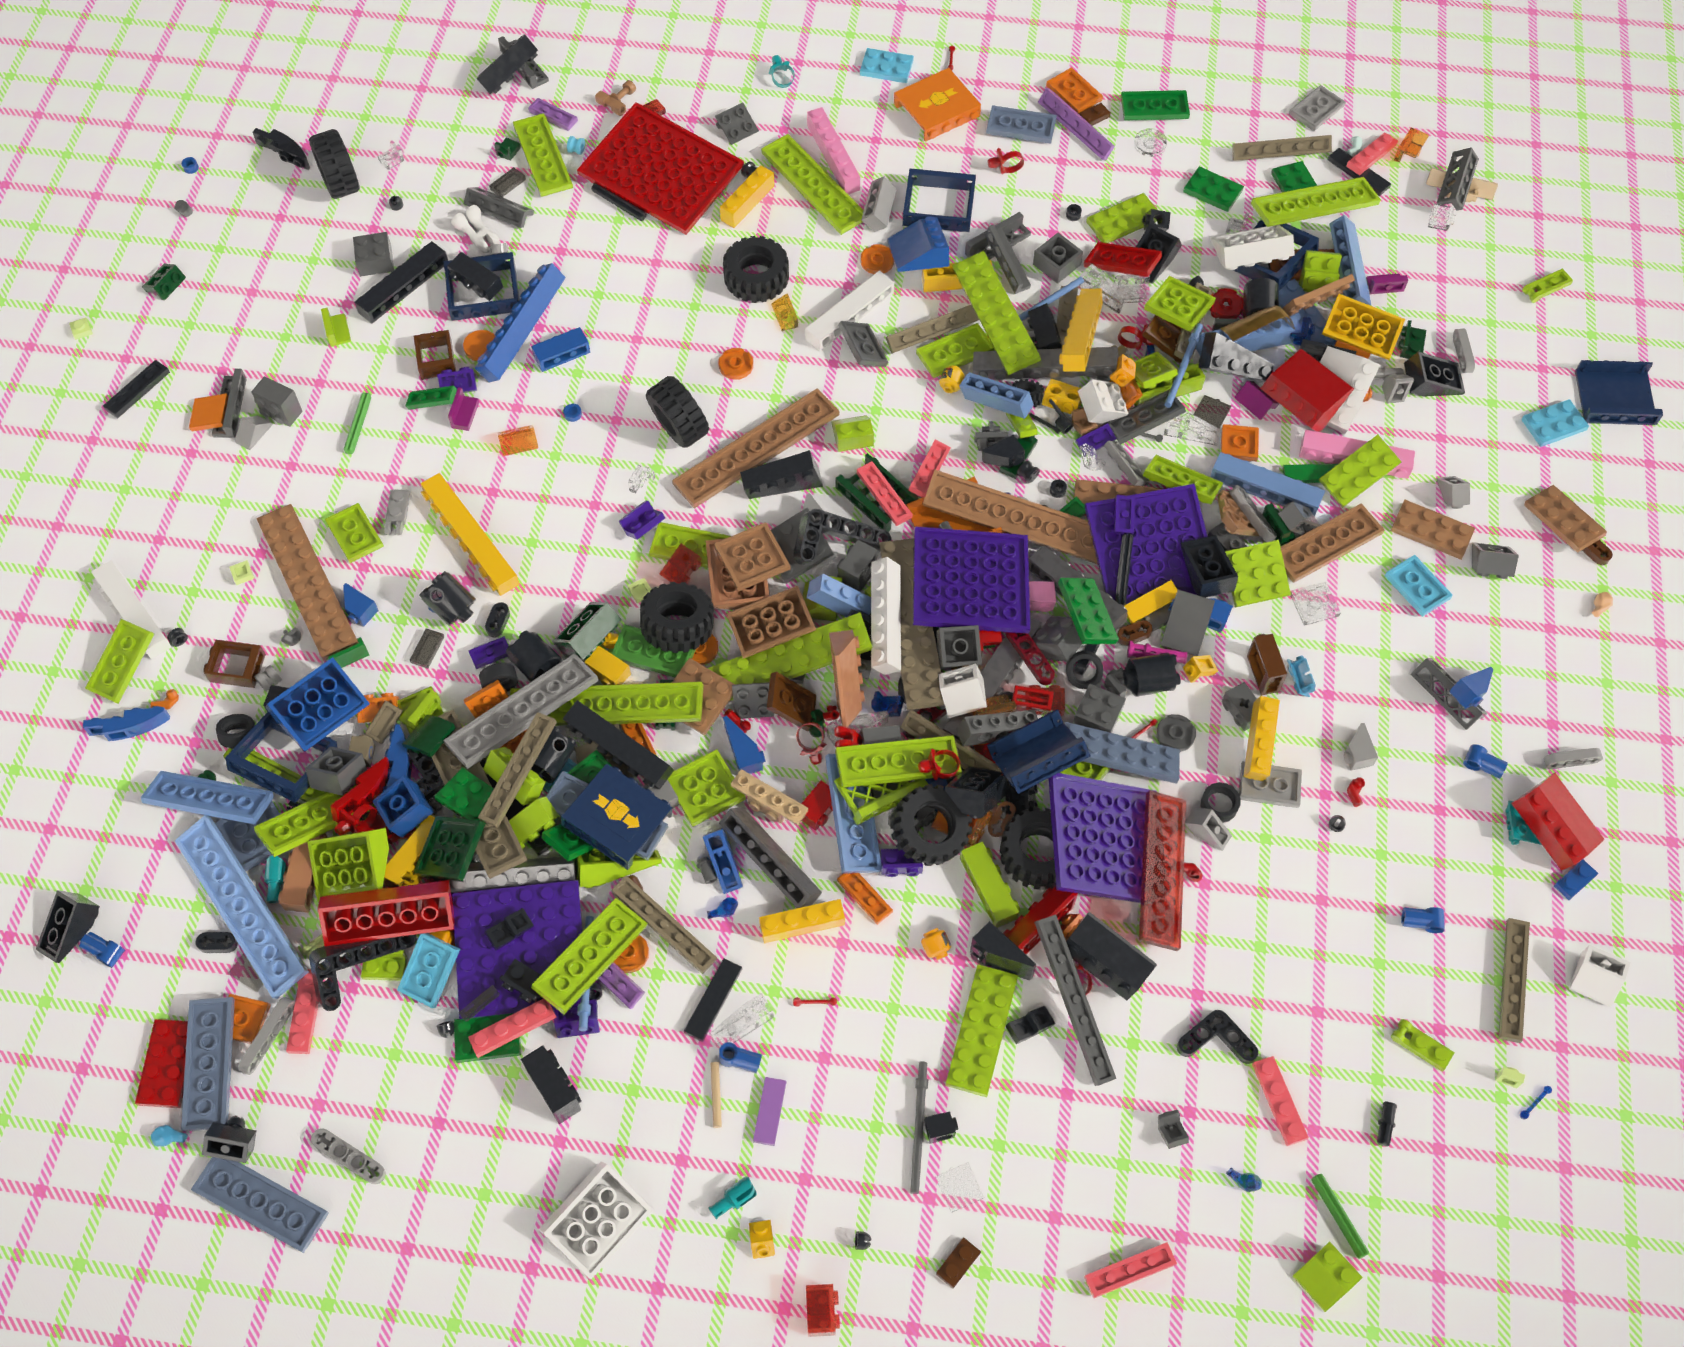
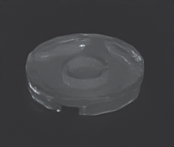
M1154 128L1143 129L1136 134L1134 147L1141 155L1145 156L1147 154L1150 155L1149 157L1159 156L1166 150L1167 137L1160 130Z

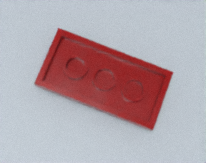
M1097 242L1084 260V267L1148 277L1161 259L1162 252Z
M154 1020L135 1100L137 1106L181 1108L184 1092L188 1021Z

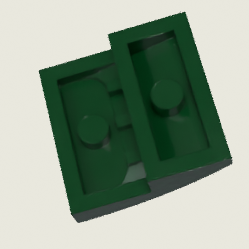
M426 715L402 745L417 754L421 752L432 758L442 746L444 740L451 735L456 727L454 723L443 718Z

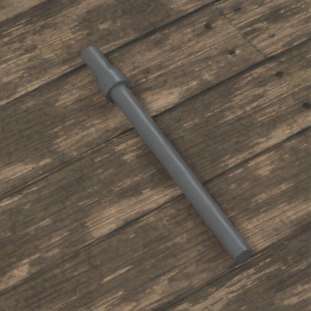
M925 1061L919 1062L918 1078H916L915 1082L917 1100L911 1194H919L925 1096L929 1083L927 1079L928 1063Z

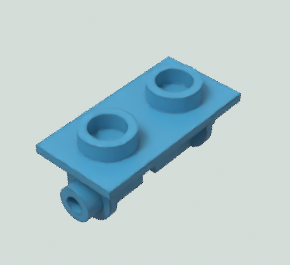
M1303 655L1296 657V661L1287 659L1288 671L1293 677L1296 692L1310 697L1309 693L1315 691L1316 684L1311 673L1305 675V673L1310 671L1307 659Z

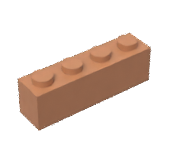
M324 833L311 840L327 838L328 836ZM305 842L293 848V851L288 856L289 867L288 871L284 873L283 890L279 892L278 896L280 905L286 911L306 913L310 911L315 884L308 843Z

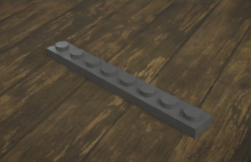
M1053 915L1034 922L1094 1086L1117 1079L1057 916Z

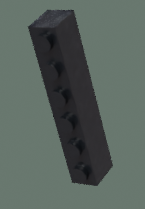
M433 241L425 245L406 262L398 266L388 276H385L383 280L360 296L354 302L357 312L373 324L444 267V261H448L446 251Z
M578 700L563 718L567 723L566 728L574 734L577 731L581 733V738L588 744L593 742L598 745L596 748L605 756L607 753L612 755L613 758L611 760L619 766L626 765L628 767L627 771L636 778L640 775L644 778L642 782L650 788L655 786L660 790L674 771L665 761Z

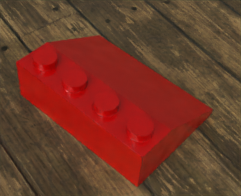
M1303 349L1297 351L1271 373L1260 388L1317 432H1321L1354 390L1352 386Z
M1556 773L1551 774L1512 802V805L1561 871L1576 865L1605 840Z

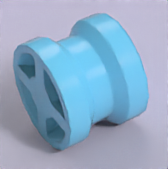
M570 136L567 142V151L582 155L585 149V139H576L575 136Z

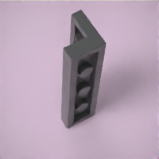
M504 36L498 38L500 51L502 53L506 51L516 39L508 42ZM528 59L524 63L526 67L518 72L532 89L549 82L547 75L534 60L530 61ZM536 76H541L542 78L537 80Z
M1472 147L1452 153L1437 200L1438 206L1452 203L1456 211L1463 210L1479 160ZM1463 156L1461 159H1459L1458 161H1456V160H1457V157ZM1459 167V170L1452 174V172ZM1453 180H1455V182H1454L1451 186L1448 187V185H1449ZM1451 192V195H1450L1449 198H1444L1445 196H1447V195Z
M479 187L467 188L463 203L469 207L477 205L481 212L519 228H524L526 217L534 215L535 211Z
M1020 211L994 226L995 229L1002 227L1006 237L1011 239L1009 242L1011 247L1031 236V232L1023 225L1024 215ZM1020 229L1023 234L1017 235L1014 232ZM987 231L966 242L965 255L968 258L982 251L985 252L989 260L995 257L992 250H987L990 246L985 237Z
M990 225L985 237L1014 294L1030 289L1031 284L1002 227L995 229L994 225Z
M235 368L233 376H224L220 394L227 393L229 395L223 422L225 432L218 431L219 428H213V438H235L247 381L242 368ZM228 382H232L230 389L228 388Z
M1426 658L1410 674L1466 730L1478 719H1483L1488 714L1480 705L1465 709L1458 702V708H1451L1447 704V697L1452 696V694H1448V690L1450 691L1457 682L1432 658ZM1426 667L1430 671V680H1422L1417 674ZM1434 682H1441L1444 685V694H1437L1434 691ZM1462 710H1469L1474 715L1468 723L1462 719Z

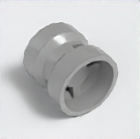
M272 665L266 667L263 673H258L254 676L266 692L270 689L271 685L282 681V678Z

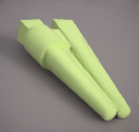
M322 934L301 949V954L307 955L308 960L313 950L324 946Z

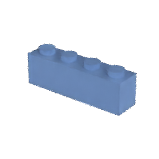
M968 372L959 385L965 399L1024 419L1034 406L1029 391Z
M821 574L809 582L808 599L845 617H848L851 609L870 615L871 597L825 574Z

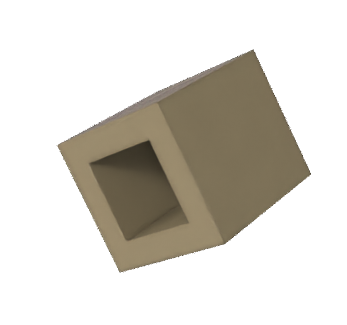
M366 735L352 736L348 750L362 753L366 767L371 768L376 747L372 738Z

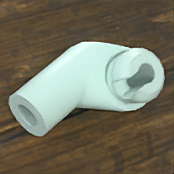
M1359 136L1351 138L1350 141H1353L1351 143L1353 147L1346 151L1352 157L1362 151L1363 140Z

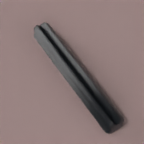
M594 183L591 187L594 193L636 219L644 221L646 218L644 211L597 183Z
M1124 533L1122 536L1115 601L1123 606L1126 605L1133 535Z

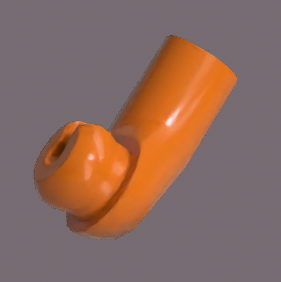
M174 689L168 690L166 693L167 697L164 700L151 702V708L160 706L166 710L171 709L179 700L177 691Z

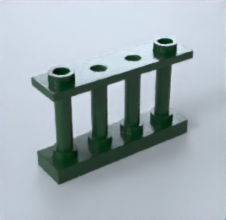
M868 453L865 455V465L872 461L894 491L903 499L902 501L905 505L919 499L916 494L908 491L907 487L887 471L875 457ZM857 473L850 478H845L842 474L835 478V488L875 525L889 532L892 519H890L886 512L879 509L881 505L877 500L870 501L866 497L870 493L867 487L858 490L853 485L860 480Z

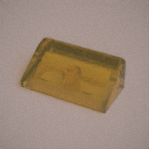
M788 293L771 303L781 331L798 327V318Z

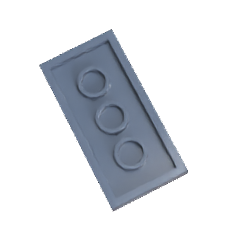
M992 105L986 134L1051 144L1057 115Z

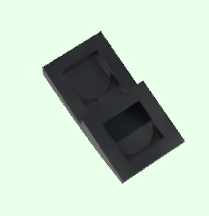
M521 908L505 917L504 921L486 930L485 935L496 951L524 934L534 925L525 910Z
M1044 1005L1028 1012L1021 1018L1009 1022L1005 1027L1017 1045L1051 1028L1056 1023Z

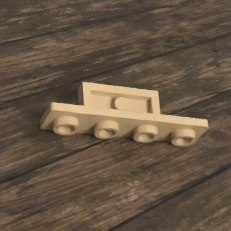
M1431 168L1426 184L1441 188L1447 171ZM1473 177L1465 202H1476L1477 197L1493 200L1498 183ZM1453 180V181L1448 185V187L1451 186V185L1455 182V180Z
M740 770L731 782L732 788L747 796L748 805L752 810L764 813L773 822L777 821L782 824L786 818L792 823L799 825L808 812V807L744 770Z

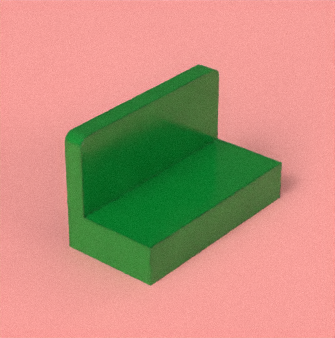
M359 637L357 638L358 644L329 656L327 659L329 660L333 657L340 667L343 668L370 655L362 638Z

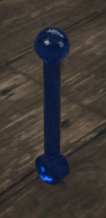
M1545 1086L1544 1091L1526 1110L1520 1112V1118L1523 1120L1528 1119L1529 1113L1547 1094L1552 1093V1087Z

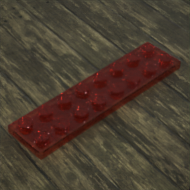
M1149 790L1146 793L1139 942L1177 952L1181 949L1186 800Z

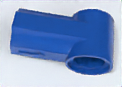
M1472 744L1463 764L1470 770H1482L1500 779L1507 768L1508 762L1488 754L1485 747Z
M1404 907L1401 915L1402 926L1422 928L1426 932L1434 934L1443 933L1445 931L1444 909L1430 907L1424 910Z
M91 931L80 940L79 947L94 955L100 962L110 968H113L125 952V949L111 940L107 941Z
M732 1042L721 1045L719 1061L723 1066H733L757 1074L762 1054L739 1048ZM731 1051L734 1056L732 1058H725L723 1053Z

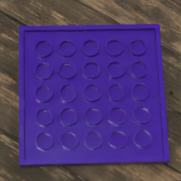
M1195 484L1129 495L1135 496V518L1126 605L1172 580L1177 590L1197 595L1192 587L1180 547L1182 542L1208 537ZM1115 498L1086 503L1084 506L1104 592L1108 593L1115 600L1123 534L1114 533Z
M915 527L913 625L944 628L978 625L979 630L1029 634L1028 535Z
M1057 773L1048 778L1057 890L1150 905L1153 903L1168 905L1157 791Z
M578 880L452 894L455 947L460 949L456 958L459 1019L516 1013L535 1003L531 1001L529 1004L519 997L521 993L516 990L510 992L502 987L503 982L499 978L505 974L514 959L542 975L583 932ZM523 908L534 926L515 940L495 951L485 935V931L504 921L505 917Z

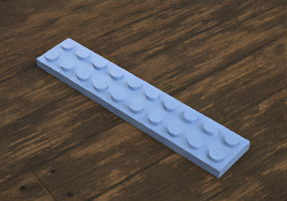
M204 815L179 836L175 842L271 997L278 999L309 971L212 818Z

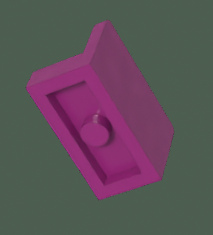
M1399 273L1366 277L1370 295L1404 292L1409 281L1407 275H1400Z
M1247 380L1236 394L1235 399L1258 419H1263L1270 409H1276L1279 403L1262 391L1261 387L1254 381Z
M459 387L448 418L453 429L469 431L479 405V399L464 396L463 389Z

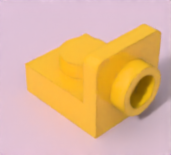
M1210 655L1193 656L1183 666V670L1190 683L1195 682L1201 676H1211L1218 672Z

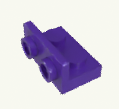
M470 367L459 368V371L455 372L444 370L441 371V374H437L439 387L455 386L456 389L458 387L462 388L463 393L477 391L475 372Z
M645 500L621 518L619 523L627 536L638 540L663 521L665 516L662 512L653 509L650 502Z
M881 849V875L896 877L898 874H907V876L914 877L922 874L923 863H914V859L911 857L907 859L903 856L905 852L902 849L900 851L898 849Z
M597 999L589 1000L591 1012L590 1016H588L587 1031L579 1030V1015L577 1012L580 1002H575L564 1015L554 1007V1013L557 1017L554 1019L557 1038L599 1033Z

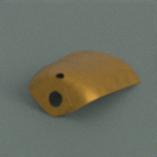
M1272 306L1220 329L1232 341H1236L1278 319L1285 320L1293 329L1295 327L1292 319L1281 307Z

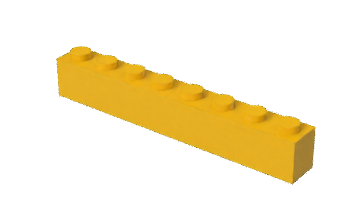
M1102 288L1081 289L1080 294L1076 296L1072 319L1069 321L1067 336H1065L1062 353L1059 356L1060 365L1063 364V372L1086 370L1103 305Z
M438 473L420 483L423 490L421 495L424 500L430 501L433 512L435 514L439 513L442 524L445 527L448 525L451 536L460 541L459 546L462 551L469 553L468 557L473 565L477 564L480 575L489 580L488 585L493 592L497 591L502 596L520 585L516 573L443 476Z

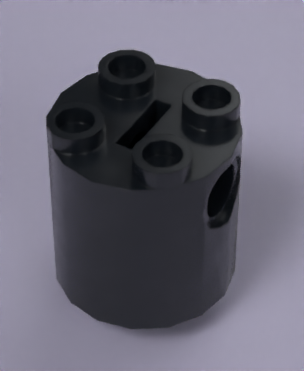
M1258 278L1245 284L1243 288V318L1263 309L1279 306V286L1274 280Z
M444 571L441 575H437L432 581L433 584L419 594L422 598L421 600L448 626H451L458 619L465 623L474 613L470 607L476 601V598L449 572Z
M527 630L523 631L519 635V639L506 649L510 662L530 682L563 661L537 633Z
M1166 652L1158 655L1128 659L1123 672L1125 686L1135 697L1157 694L1163 691H1174L1176 685L1181 683L1180 675L1176 673L1175 668L1177 664L1176 656Z
M554 726L531 768L533 772H536L547 783H553L576 745L575 740L560 733L561 730Z

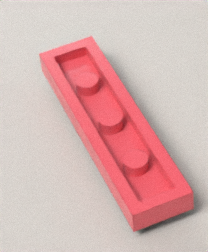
M1383 133L1349 160L1346 167L1360 176L1397 145L1398 140L1387 133Z
M936 439L934 440L908 491L922 498L926 496L934 470H940L951 447Z
M872 461L857 469V475L896 526L912 518L910 510Z
M308 969L309 973L301 978L298 983L286 1049L288 1054H310L319 1004L311 969Z
M542 999L468 1038L476 1056L479 1058L557 1017L550 1003Z
M1274 1056L1253 1062L1252 1066L1286 1146L1307 1140L1309 1137Z
M1168 1242L1087 1274L1084 1278L1093 1299L1173 1267L1177 1262Z

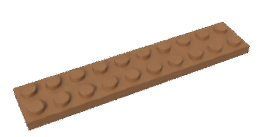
M817 388L672 480V484L695 509L740 480L741 471L768 462L838 417L840 411Z
M936 469L934 470L923 506L991 529L1001 527L1003 533L1028 535L1029 542L1046 546L1047 548L1098 565L1087 520Z
M292 504L256 518L323 661L328 660L329 656L358 644L359 642Z

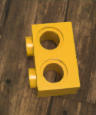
M1050 379L1044 392L1042 405L1053 408L1049 402V399H1052L1062 412L1072 415L1071 412L1079 409L1082 402L1078 390L1081 388Z

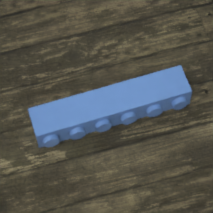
M1343 215L1329 223L1335 253L1342 255L1339 267L1340 279L1351 274L1355 278V281L1350 284V288L1343 291V295L1371 306L1356 227L1351 220Z
M1291 316L1290 318L1295 329L1285 320L1278 319L1233 342L1250 351L1296 343L1302 327L1297 318ZM1220 329V330H1215V331H1209V332H1217V333L1221 334L1222 336H1224V337H1226V338H1228V339L1231 340V338H1230L1224 331H1222L1221 329ZM1205 332L1201 333L1199 344L1196 345V350L1200 356Z
M1222 452L1219 453L1210 476L1233 488L1239 485L1246 493L1281 506L1292 502L1308 507L1314 516L1325 493V490L1319 487L1311 486L1300 480L1292 479L1281 473L1273 472L1265 467L1254 465L1246 460H1241Z

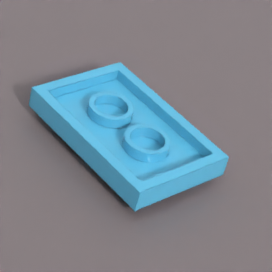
M867 48L860 69V76L907 83L914 56Z
M1570 399L1524 415L1521 419L1540 447L1587 431L1589 428L1588 423Z
M1416 555L1408 558L1385 574L1386 579L1422 617L1449 601L1453 596Z
M428 933L420 934L397 991L430 1008H436L460 949Z

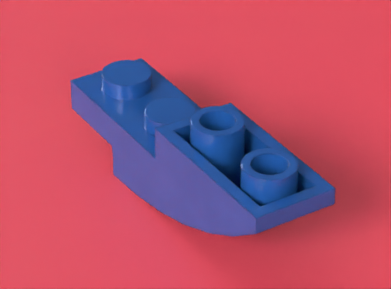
M160 706L146 709L133 708L132 710H124V717L113 716L106 719L92 718L91 720H83V728L89 736L104 735L108 741H117L149 732L169 721L170 715L164 707Z
M398 724L395 725L394 731L390 733V747L385 752L390 768L388 770V784L384 786L383 792L403 775L411 780V757L408 749L402 745L406 737Z

